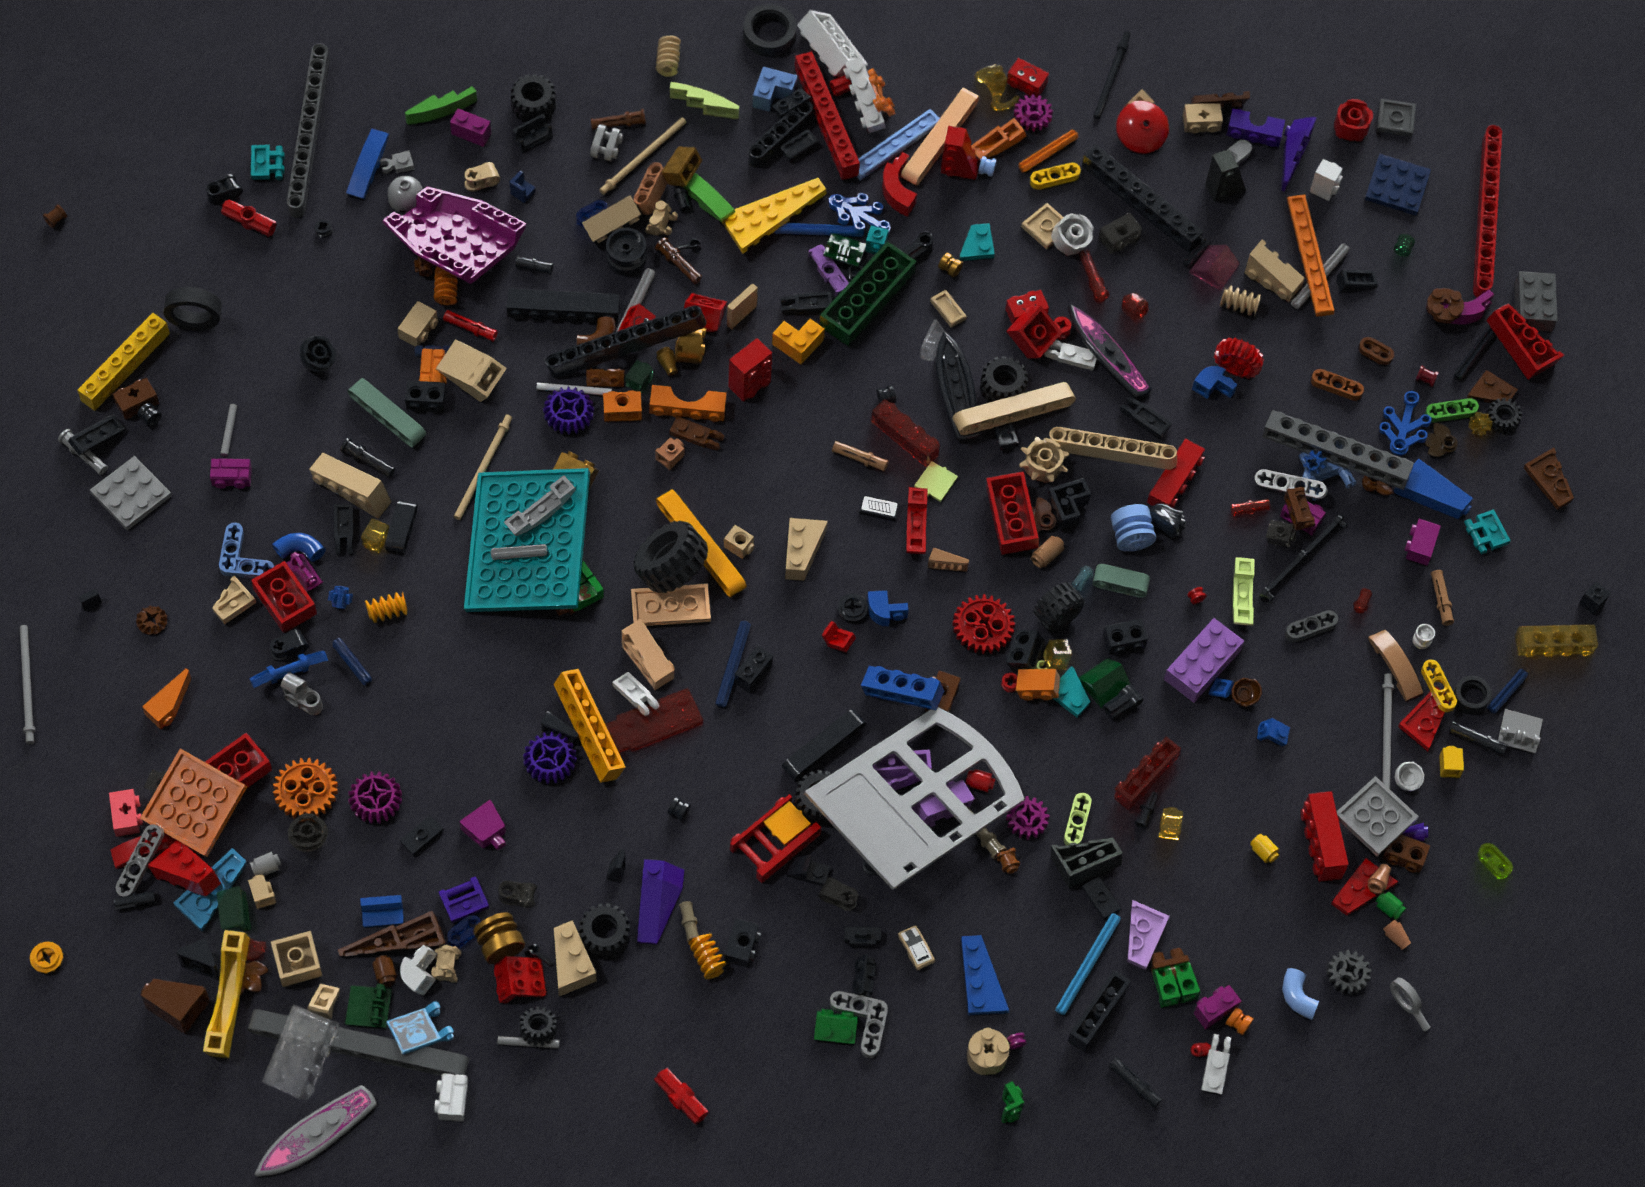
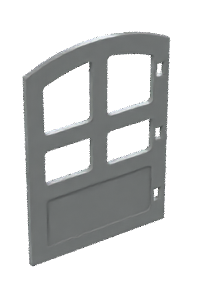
M937 707V710H929L804 792V795L892 890L1024 801L1023 793L1012 770L992 744L966 722ZM935 725L949 731L972 748L971 751L937 773H934L907 745V743ZM890 754H896L922 782L902 796L898 795L873 768V765ZM984 761L996 777L1004 796L978 814H973L946 784L979 762ZM930 795H934L961 823L960 826L941 838L912 810L913 806ZM1001 803L1005 808L998 812L994 807ZM957 834L960 838L952 842L950 837ZM911 864L915 869L907 873L904 868Z

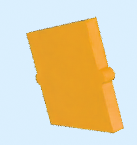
M790 801L763 821L772 832V836H776L784 846L811 825L803 816L802 811L798 810Z

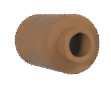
M1051 536L1032 553V562L1038 568L1046 567L1064 551L1062 539L1057 536Z

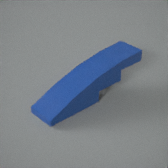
M371 129L352 174L346 192L347 195L365 200L376 169L380 166V160L382 159L389 133Z

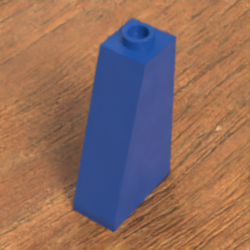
M1420 459L1414 463L1404 490L1395 487L1393 491L1399 496L1456 519H1459L1463 514L1466 516L1472 508L1470 504L1473 498Z

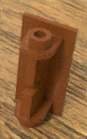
M590 368V370H586L587 386L624 387V370L618 368L605 371L604 369Z

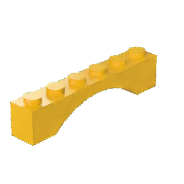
M224 931L218 994L203 1052L208 1056L229 1058L250 937L245 932Z

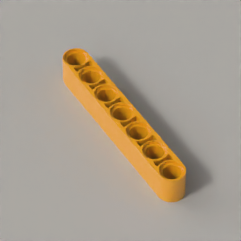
M673 489L656 499L659 509L670 523L673 521L688 522L706 541L708 556L704 560V566L728 597L734 596L747 587L740 573Z

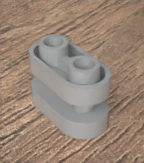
M599 124L592 143L590 157L598 158L600 154H605L604 160L612 162L613 159H616L619 150L617 146L623 140L621 129L613 128L610 133L607 132V126ZM608 139L607 146L602 147L604 140Z

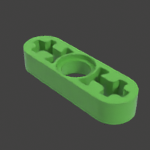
M1471 398L1433 403L1428 405L1425 414L1431 417L1432 423L1470 418L1476 415L1479 405L1476 400ZM1453 407L1457 413L1450 414L1447 408Z

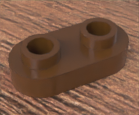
M1365 337L1360 341L1358 348L1362 355L1380 365H1389L1392 362L1394 351L1387 345L1372 337Z

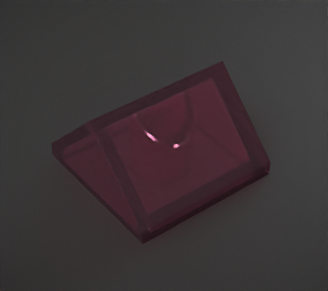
M1208 245L1190 270V273L1221 290L1239 266V261L1227 245Z

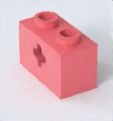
M133 789L109 793L113 829L116 837L140 833V826L143 825V820L140 819L141 813L138 814L137 807H141L139 795L135 796Z

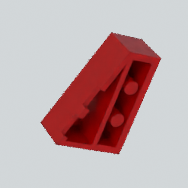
M948 125L941 173L948 176L976 180L980 162L979 159H976L975 149H972V142L965 128Z
M178 840L148 864L156 879L169 881L170 884L175 886L180 885L185 887L186 890L205 897L221 884L214 870Z

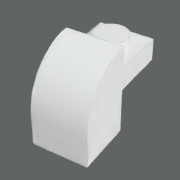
M424 945L415 952L413 959L405 957L400 969L404 983L414 992L423 996L436 980L426 971V968L437 955L434 950Z

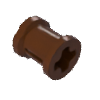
M58 204L51 212L43 214V219L51 228H54L55 224L60 220L68 217L63 208Z

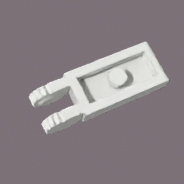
M1055 340L1050 348L1056 350L1047 349L1044 353L1046 357L1058 360V362L1088 370H1094L1097 359L1089 349L1061 343L1058 340Z
M629 672L612 682L613 687L631 704L637 707L644 716L649 714V709L644 702L647 701L655 710L659 708V704L651 695V692Z
M1214 1034L1211 1049L1208 1051L1201 1090L1222 1094L1231 1037L1226 1036L1223 1052L1216 1051L1219 1037L1217 1034Z

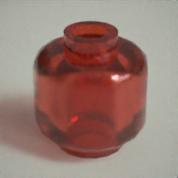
M1135 292L1123 298L1121 309L1131 319L1137 320L1146 316L1149 304L1146 299Z

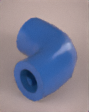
M290 533L272 543L274 550L282 559H285L294 552H302L311 562L320 559L326 552V549L318 540L304 533Z

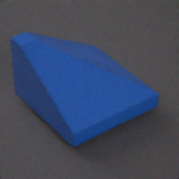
M1216 678L1208 694L1226 698L1231 694L1234 682Z

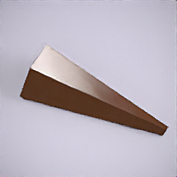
M430 911L397 927L392 925L338 949L340 957L420 948L423 945L426 947L444 945L445 940L436 915L433 911Z

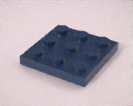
M1379 154L1365 200L1416 216L1431 169Z

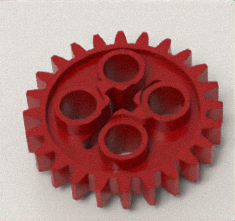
M983 594L982 599H979L978 595H976L974 601L969 597L968 604L962 601L961 607H957V613H954L953 618L955 620H953L952 626H955L953 632L958 633L957 640L962 639V646L968 644L967 650L973 647L975 648V653L981 649L982 654H985V650H989L990 654H992L993 648L1000 651V645L1006 647V641H1011L1010 635H1014L1013 628H1015V622H1012L1014 621V615H1010L1011 609H1006V603L1000 605V598L993 601L992 595L989 599H986L985 594ZM984 611H990L991 614H985ZM967 619H973L975 622H968ZM994 626H999L1001 629H1000V630H996V629H994L993 627H994ZM977 634H982V635H984V637H983V638H979V637H977L976 635H977Z

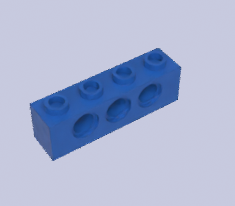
M869 666L861 684L865 695L931 710H937L944 693L941 682L936 678H924L918 674H905L899 670L891 671L881 666Z

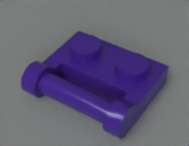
M476 876L470 878V881L446 891L444 889L438 891L451 923L489 909L488 902ZM473 888L475 890L454 900L449 901L448 899Z

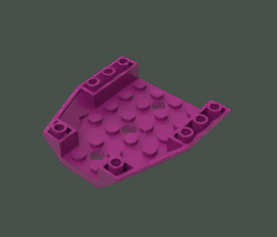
M426 187L416 194V207L405 215L401 216L393 212L383 220V223L417 256L469 284H472L515 249L527 223L482 200L431 187Z

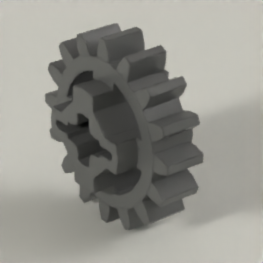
M1347 950L1345 955L1340 951L1337 956L1334 955L1332 957V962H1329L1327 966L1330 968L1327 971V975L1331 976L1329 982H1335L1334 989L1341 987V993L1346 989L1351 994L1353 989L1358 993L1361 988L1364 989L1366 987V982H1369L1371 978L1368 976L1371 973V969L1367 968L1369 962H1363V955L1357 957V951L1352 955ZM1338 964H1340V969L1338 972H1336V967ZM1362 972V977L1358 980V974Z

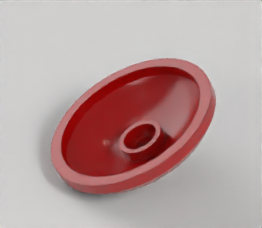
M1135 101L1128 104L1119 113L1116 121V131L1119 140L1127 149L1138 154H1148L1158 150L1165 143L1169 133V124L1165 113L1157 105L1148 101ZM1143 122H1147L1148 127H1145Z

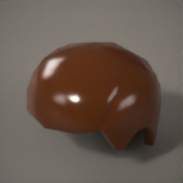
M1241 678L1234 683L1231 689L1232 699L1239 706L1251 707L1260 700L1262 687L1256 679Z

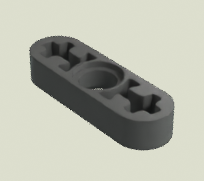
M1328 610L1288 625L1285 636L1291 642H1298L1332 630L1337 625L1338 615L1334 611ZM1326 617H1328V619H1333L1332 623H1330L1329 621L1324 622L1326 620ZM1312 622L1316 624L1317 629L1310 630L1306 624ZM1292 629H1293L1295 632L1299 631L1298 634H1297V635H1295L1294 633L1291 634Z

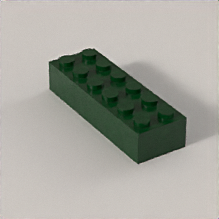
M886 242L821 313L819 325L849 346L913 276L916 269V260L889 242Z

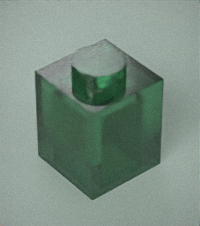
M637 360L625 376L626 386L636 392L641 391L642 394L653 379V368L648 363H642Z

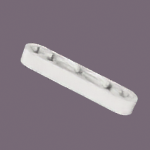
M1265 469L1259 470L1255 475L1256 483L1264 488L1286 492V489H1293L1297 482L1303 481L1305 483L1304 492L1306 497L1322 499L1327 494V487L1321 481ZM1266 474L1268 478L1273 479V486H1271L1272 482L1268 480L1262 483L1259 477ZM1281 477L1287 479V484L1284 487H1278L1277 480ZM1309 483H1312L1310 486L1313 488H1318V486L1320 485V488L1323 489V492H1319V494L1316 495V492L1314 490L1309 489Z

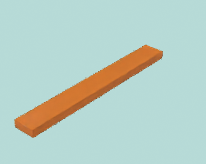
M1306 196L1287 197L1316 317L1334 314V307Z

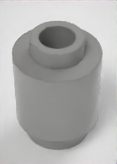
M272 851L255 858L250 863L255 876H266L279 870L278 866L282 865L278 855H273Z

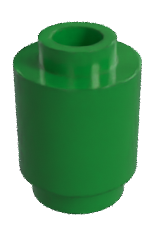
M1389 891L1386 894L1382 892L1376 899V902H1378L1376 907L1391 919L1398 920L1406 910V907L1403 906L1404 903Z

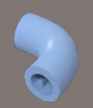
M1288 968L1282 987L1285 1001L1294 1012L1312 1020L1319 1001L1309 998L1303 992L1302 988L1306 974L1300 970Z

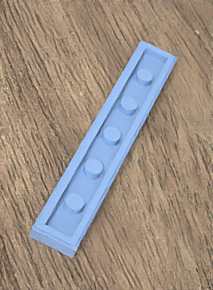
M929 109L858 158L860 167L859 175L856 177L862 180L928 134L940 118Z

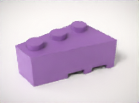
M930 750L914 751L932 769ZM890 754L873 765V768L895 791L920 781L896 754Z
M963 780L958 782L951 781L946 784L966 807H970L975 798ZM934 795L928 796L912 807V810L930 828L935 826V821L945 817L947 820L953 817Z

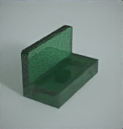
M240 886L217 892L221 929L227 930L239 927L243 932L251 930L246 892Z

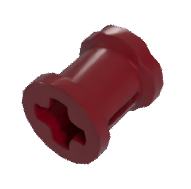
M1421 365L1415 380H1421L1430 384V387H1433L1439 372H1433Z

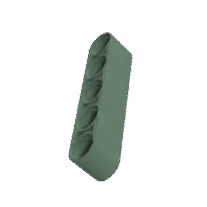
M364 378L358 380L348 389V394L355 402L408 446L414 447L427 435L420 424Z

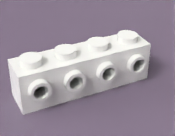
M862 56L845 62L846 68L843 70L846 79L850 78L852 84L849 87L852 95L856 94L858 101H855L857 111L862 112L863 117L860 120L863 128L867 127L868 133L886 128L882 113L877 111L873 103V99L876 96L869 81V75Z

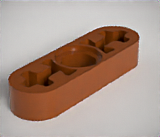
M1323 369L1315 370L1311 377L1313 386L1353 401L1359 400L1364 392V387L1361 383ZM1319 376L1322 377L1321 381L1317 380ZM1338 381L1342 384V387L1335 388L1332 383Z

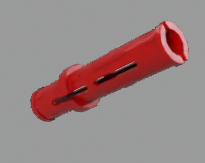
M447 310L444 314L443 321L473 332L477 337L480 335L491 341H494L497 337L498 331L485 326L482 322L477 323L450 310Z

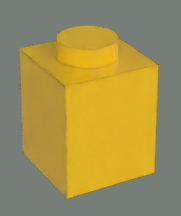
M1455 746L1443 748L1439 755L1440 777L1460 778L1464 771L1463 748H1456Z

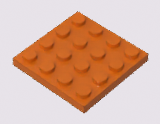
M180 749L140 819L150 825L161 826L164 833L207 857L248 786Z

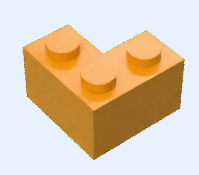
M809 319L799 331L783 321L772 334V345L799 364H802L824 340L825 329L812 319Z

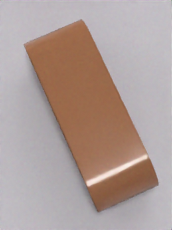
M658 162L648 167L634 196V202L643 215H649L654 212L655 205L660 200L667 185V181L662 174L664 167Z

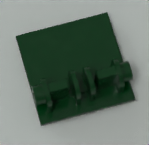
M832 233L823 256L858 267L866 244Z
M377 984L375 988L351 986L345 1025L386 1028L392 989H385L383 984Z

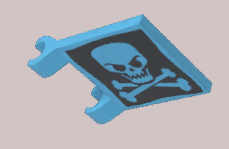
M437 1001L432 1002L423 1009L387 1021V1025L402 1054L440 1041H450L453 1039L454 1031L451 1026H447L437 1032L429 1017L440 1014V1004Z

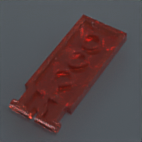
M686 688L658 699L659 708L656 710L649 703L645 704L649 709V714L646 716L638 708L617 715L616 720L606 724L604 721L619 754L628 749L633 752L703 724L704 720L689 689Z

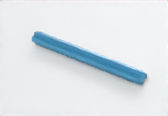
M1114 913L1110 915L1057 1005V1013L1065 1015L1119 924L1121 918Z

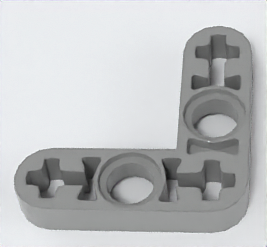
M842 991L834 992L830 997V1007L834 1011L841 1013L848 1011L854 1013L855 1016L867 1018L861 1043V1053L866 1058H874L880 1048L888 1011L887 1004L878 999ZM842 998V1002L845 1003H840V1005H836V1001L833 1000ZM848 999H850V1006L849 1008H846ZM860 1001L864 1004V1008L860 1011L855 1010L853 1003ZM877 1006H880L882 1010L879 1014V1019H875L876 1010L874 1009H877ZM876 1024L879 1026L880 1031L873 1034L869 1031V1026ZM870 1039H874V1049L868 1052L866 1047L869 1046Z

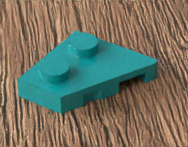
M990 224L971 225L959 260L994 258L995 252Z
M1071 666L1060 678L1058 698L1052 699L1078 718L1090 705V700L1075 669Z

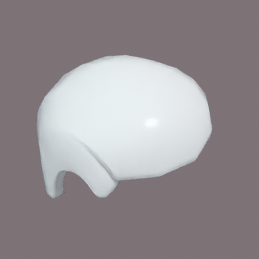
M1404 762L1396 769L1394 778L1399 788L1405 791H1414L1423 784L1424 772L1415 762Z

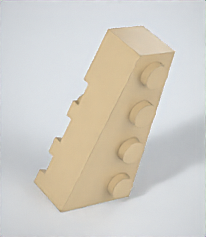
M322 453L309 469L313 476L312 479L317 484H322L377 519L391 503L381 480L325 453Z

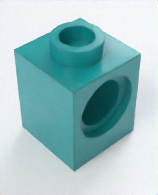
M871 225L866 239L865 252L876 254L888 240V229Z

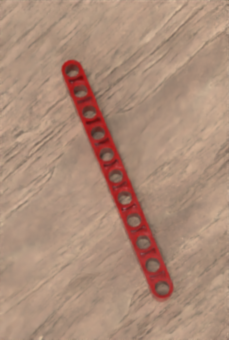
M1491 125L1486 129L1482 141L1473 294L1477 298L1487 290L1491 291L1494 278L1502 130L1496 125Z

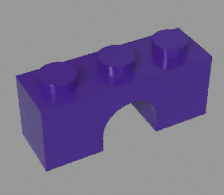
M1232 109L1226 136L1234 139L1248 140L1253 143L1266 144L1271 147H1279L1285 120L1268 116L1264 125L1255 126L1249 120L1250 112Z

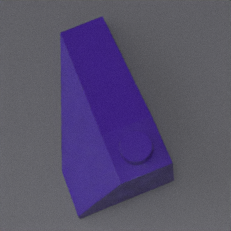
M1316 117L1294 120L1292 125L1287 126L1284 136H1286V140L1284 143L1281 191L1285 192L1311 139Z
M644 859L637 943L658 944L670 914L673 912L677 899L683 890V869L666 861Z

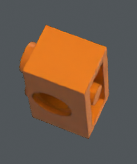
M610 391L603 393L604 422L642 420L641 391Z

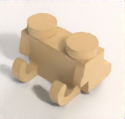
M658 201L645 232L657 236L660 234L670 235L672 229L670 227L666 228L669 220H677L678 214L673 212L670 215L669 212L672 210L670 206L664 201Z
M439 946V948L435 949L437 953L435 959L437 962L436 967L432 968L431 975L439 981L447 980L456 983L458 978L455 974L454 964L455 960H458L459 956H461L462 951L456 946Z

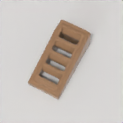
M933 548L928 561V568L967 572L969 566V559L937 548Z

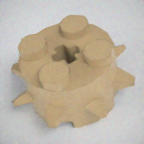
M1036 437L1035 441L1028 448H1021L1026 454V458L1019 466L1025 468L1026 474L1032 477V480L1044 483L1054 482V479L1061 471H1068L1062 464L1063 460L1069 456V452L1062 451L1060 444L1052 439L1044 438V440H1040Z

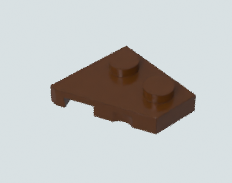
M1486 370L1469 392L1467 399H1484V402L1487 403L1495 402L1496 399L1501 401L1502 398H1506V401H1508V399H1512L1518 389Z

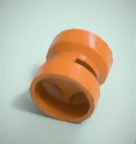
M1236 1007L1226 1024L1230 1027H1235L1237 1032L1243 1035L1254 1019L1249 1015L1245 1016L1242 1010Z

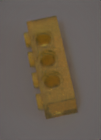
M1595 625L1519 626L1515 634L1518 655L1526 657L1535 655L1552 656L1554 654H1562L1563 656L1581 654L1586 656L1594 653L1598 646Z

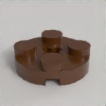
M1448 288L1434 289L1426 303L1427 312L1437 322H1454L1455 319L1462 315L1464 309L1461 293ZM1447 303L1449 306L1445 309L1441 304Z

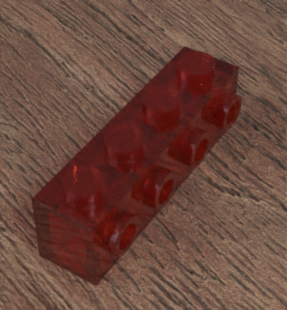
M884 399L872 410L871 422L925 467L939 456L940 444L937 439L925 433V430L913 423L908 415L901 413L895 404L889 403Z
M1167 736L1161 742L1158 741L1152 748V752L1149 755L1146 754L1141 759L1140 765L1128 773V778L1124 782H1119L1115 787L1114 799L1127 810H1130L1179 758L1182 748Z

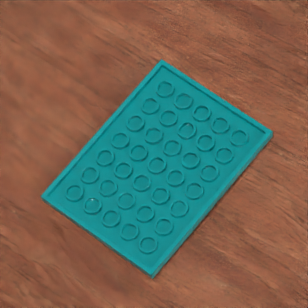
M589 468L478 473L464 601L465 612L578 608L590 480ZM565 475L576 488L571 497L547 520L535 528L515 536L505 525L504 521L518 510L522 513L551 491L549 486ZM545 544L548 550L546 556L493 560L491 557V549Z

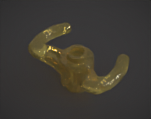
M987 66L975 74L976 80L985 83L993 97L991 107L994 110H1006L1019 102L1020 97L1014 96L1010 101L1000 103L1001 94L1005 91L1007 77L1003 72L1002 66Z

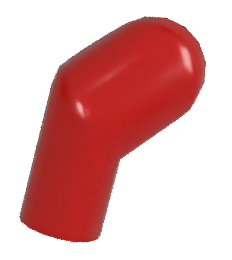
M1206 1042L1196 1043L1191 1047V1054L1196 1057L1208 1056L1211 1045Z

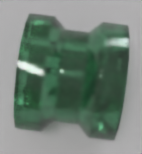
M1400 234L1397 238L1398 243L1395 244L1393 249L1398 255L1406 257L1411 254V248L1415 244V239L1410 235Z

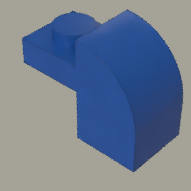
M1210 366L1203 369L1195 378L1192 390L1206 399L1215 389L1231 398L1235 393L1237 384L1231 378L1224 376L1225 368Z
M887 590L868 592V613L875 623L881 626H889L890 619L900 621L908 617V603L888 604Z

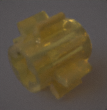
M1476 412L1475 417H1470L1469 427L1473 430L1472 434L1486 435V431H1491L1492 421L1488 418L1489 414Z

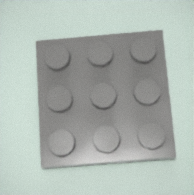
M135 456L90 489L91 494L126 530H129L172 496L171 492Z
M1376 776L1337 811L1338 820L1376 856H1379L1419 817Z

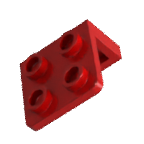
M505 956L494 965L499 1003H508L516 996L543 997L546 995L540 959Z

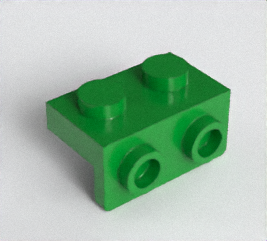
M822 1009L821 1012H817L815 1040L855 1044L857 1016L854 1013L843 1011L842 1014H837L829 1009Z
M1013 1081L1004 1087L1002 1099L1007 1107L1003 1110L1002 1123L1015 1122L1020 1118L1023 1109L1022 1091L1019 1086L1014 1085Z

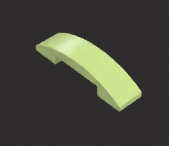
M1235 558L1233 578L1234 624L1253 626L1255 559Z

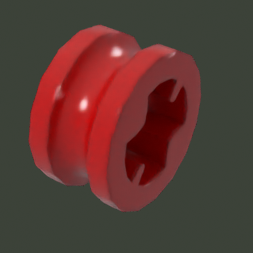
M1202 587L1194 588L1187 594L1188 598H1191L1190 602L1192 604L1200 603L1207 597L1203 593Z
M1007 673L1002 678L1001 686L1006 692L1016 691L1017 675L1014 673ZM1009 679L1013 680L1012 686L1008 685Z

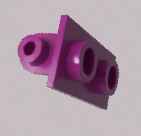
M297 552L291 554V560L286 564L306 592L323 583L304 554H298Z

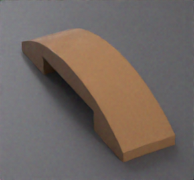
M1386 630L1369 636L1368 640L1377 654H1381L1397 680L1396 686L1405 701L1422 695L1423 691L1416 673L1395 639Z

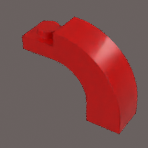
M902 152L899 158H895L893 164L887 162L883 173L882 190L888 204L897 212L908 217L916 204L917 194L906 189L899 181L909 158L908 154Z

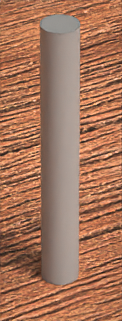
M230 404L220 453L223 457H227L237 410V405Z
M498 1036L497 1042L498 1045L559 1048V1040H550L549 1044L545 1041L544 1046H541L540 1043H537V1046H533V1042L529 1045L527 1040L524 1041L522 1038Z

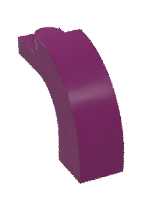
M1487 290L1475 300L1464 302L1462 315L1455 319L1452 324H1470L1480 320L1485 310L1491 306L1494 294ZM1447 303L1441 304L1445 309L1449 306Z

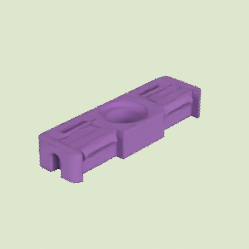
M820 244L809 250L808 257L813 258L817 264L818 272L826 283H830L837 297L849 282L833 259L823 256L825 248ZM830 267L834 272L827 274L824 269Z

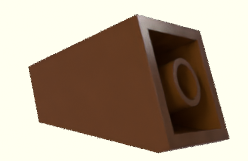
M153 979L150 983L145 984L141 991V997L146 1009L184 1034L188 1032L210 1003L206 989L197 985Z

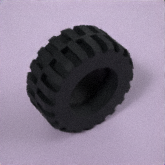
M673 521L655 530L640 545V549L636 552L633 560L634 571L653 592H672L676 588L684 586V583L689 582L699 572V569L705 564L704 560L708 556V545L690 523Z

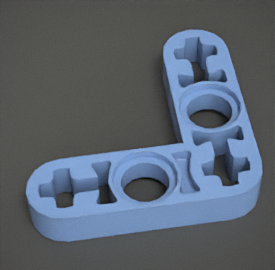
M231 523L225 530L219 561L221 573L230 577L254 579L263 574V570L266 567L269 569L273 568L274 564L271 561L240 558L244 537L243 528L239 523ZM236 529L238 532H236L235 534V540H232L233 537L231 532H234V530ZM229 546L237 547L233 553H228L226 549ZM228 559H230L231 566L229 567V569H225V566H227ZM249 564L253 567L249 572L242 571L244 565Z

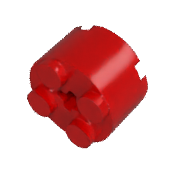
M1350 99L1346 103L1341 104L1334 120V129L1337 137L1349 141H1362L1367 135L1373 119L1371 108L1369 109L1364 101L1358 99Z

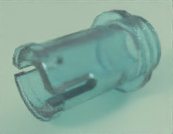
M1086 565L1079 569V574L1072 582L1074 588L1080 582L1076 588L1080 591L1089 578L1093 577L1094 571Z

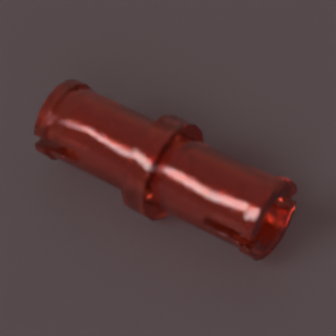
M1249 499L1247 502L1230 504L1232 516L1245 513L1251 515L1254 512L1270 510L1269 499L1255 501Z

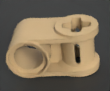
M492 162L469 168L464 174L466 179L465 188L471 192L494 186L501 179Z

